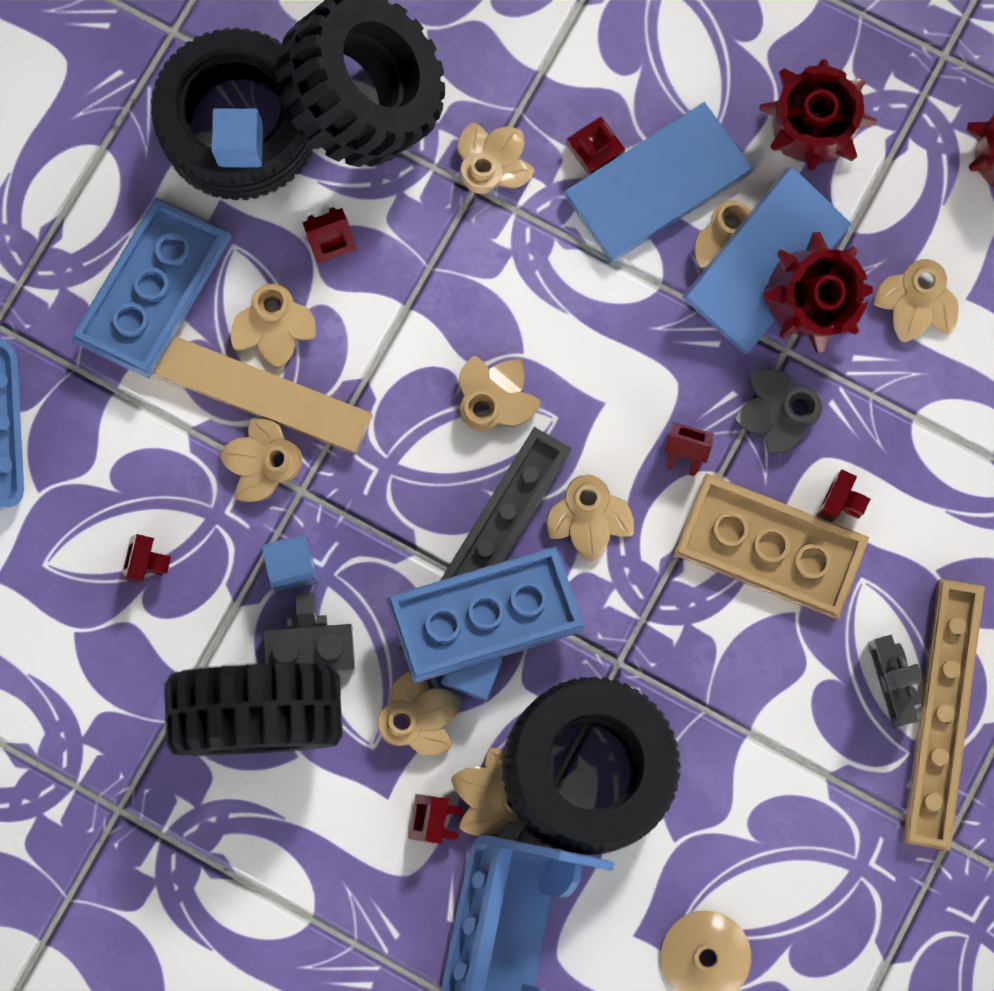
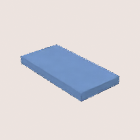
M703 102L565 190L564 196L610 262L613 263L751 174L753 168L708 105Z
M788 167L682 298L741 353H749L776 320L770 311L769 305L763 299V292L769 283L772 272L780 262L777 252L780 249L788 253L806 250L813 232H821L828 249H832L852 223L793 167Z
M155 197L72 334L71 339L73 343L150 379L232 239L231 233Z
M556 546L387 596V604L414 684L584 632L585 629Z

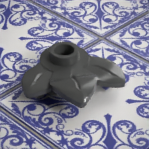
M768 369L752 372L750 374V381L757 397L741 408L735 418L736 423L750 433L766 435V446L769 453L790 451L799 444L804 429L813 426L820 418L822 412L821 400L812 389L796 386L792 379L784 372ZM796 402L803 403L807 408V413L802 416L796 415L792 411V404Z

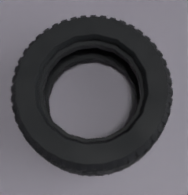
M223 28L220 31L217 29L213 30V33H203L202 36L199 37L198 35L193 38V41L189 40L184 43L185 46H180L176 50L177 53L169 57L170 60L165 62L164 69L159 72V78L155 81L156 88L153 89V98L151 99V116L155 133L175 171L189 185H193L195 189L202 190L207 195L211 194L212 197H221L225 200L230 198L232 201L239 200V198H242V200H249L252 197L256 199L259 198V195L267 196L270 192H276L280 186L282 188L286 186L287 182H291L295 178L294 175H298L302 171L301 168L306 166L308 163L307 159L312 156V150L315 148L306 141L308 136L302 129L300 131L296 130L291 122L293 116L289 109H284L282 102L276 127L263 140L261 167L218 166L212 153V148L193 135L192 119L198 102L210 89L229 80L248 79L262 83L280 98L284 93L283 89L277 86L276 71L281 68L277 66V55L283 43H280L275 38H271L266 33L261 34L260 31L256 30L251 32L247 28L240 30V28H233V30Z

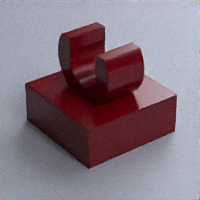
M602 116L567 138L566 145L588 175L625 153V147Z
M334 207L329 208V213L315 218L312 214L307 217V221L302 222L317 263L357 249L343 208L338 210Z
M672 422L664 450L669 452L666 461L667 469L672 470L675 460L678 457L684 456L691 461L689 475L695 476L699 470L700 461L704 463L708 461L714 434Z
M841 469L833 478L817 516L833 522L842 511L851 517L860 519L861 515H864L871 499L861 493L851 491L857 476Z
M135 534L130 537L120 579L139 583L144 581L146 572L158 575L167 574L171 557L151 552L154 538Z
M415 794L408 839L442 844V839H458L459 833L448 831L445 828V820L449 814L462 815L463 810L458 806L448 805L449 799Z

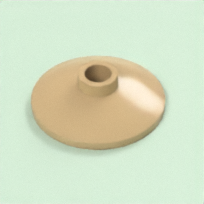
M695 911L678 919L667 931L661 946V965L667 981L676 991H738L746 981L750 971L751 949L745 933L731 918L714 911ZM705 949H712L716 955L714 964L708 967L703 966L699 961L700 953Z

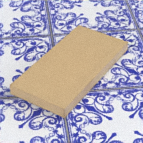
M705 473L675 549L674 556L837 620L840 618L870 537Z

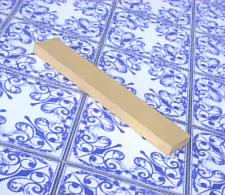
M174 336L152 374L255 416L270 419L278 425L355 455L358 453L373 417L371 412L177 336Z
M946 579L938 580L902 843L950 851L985 586Z

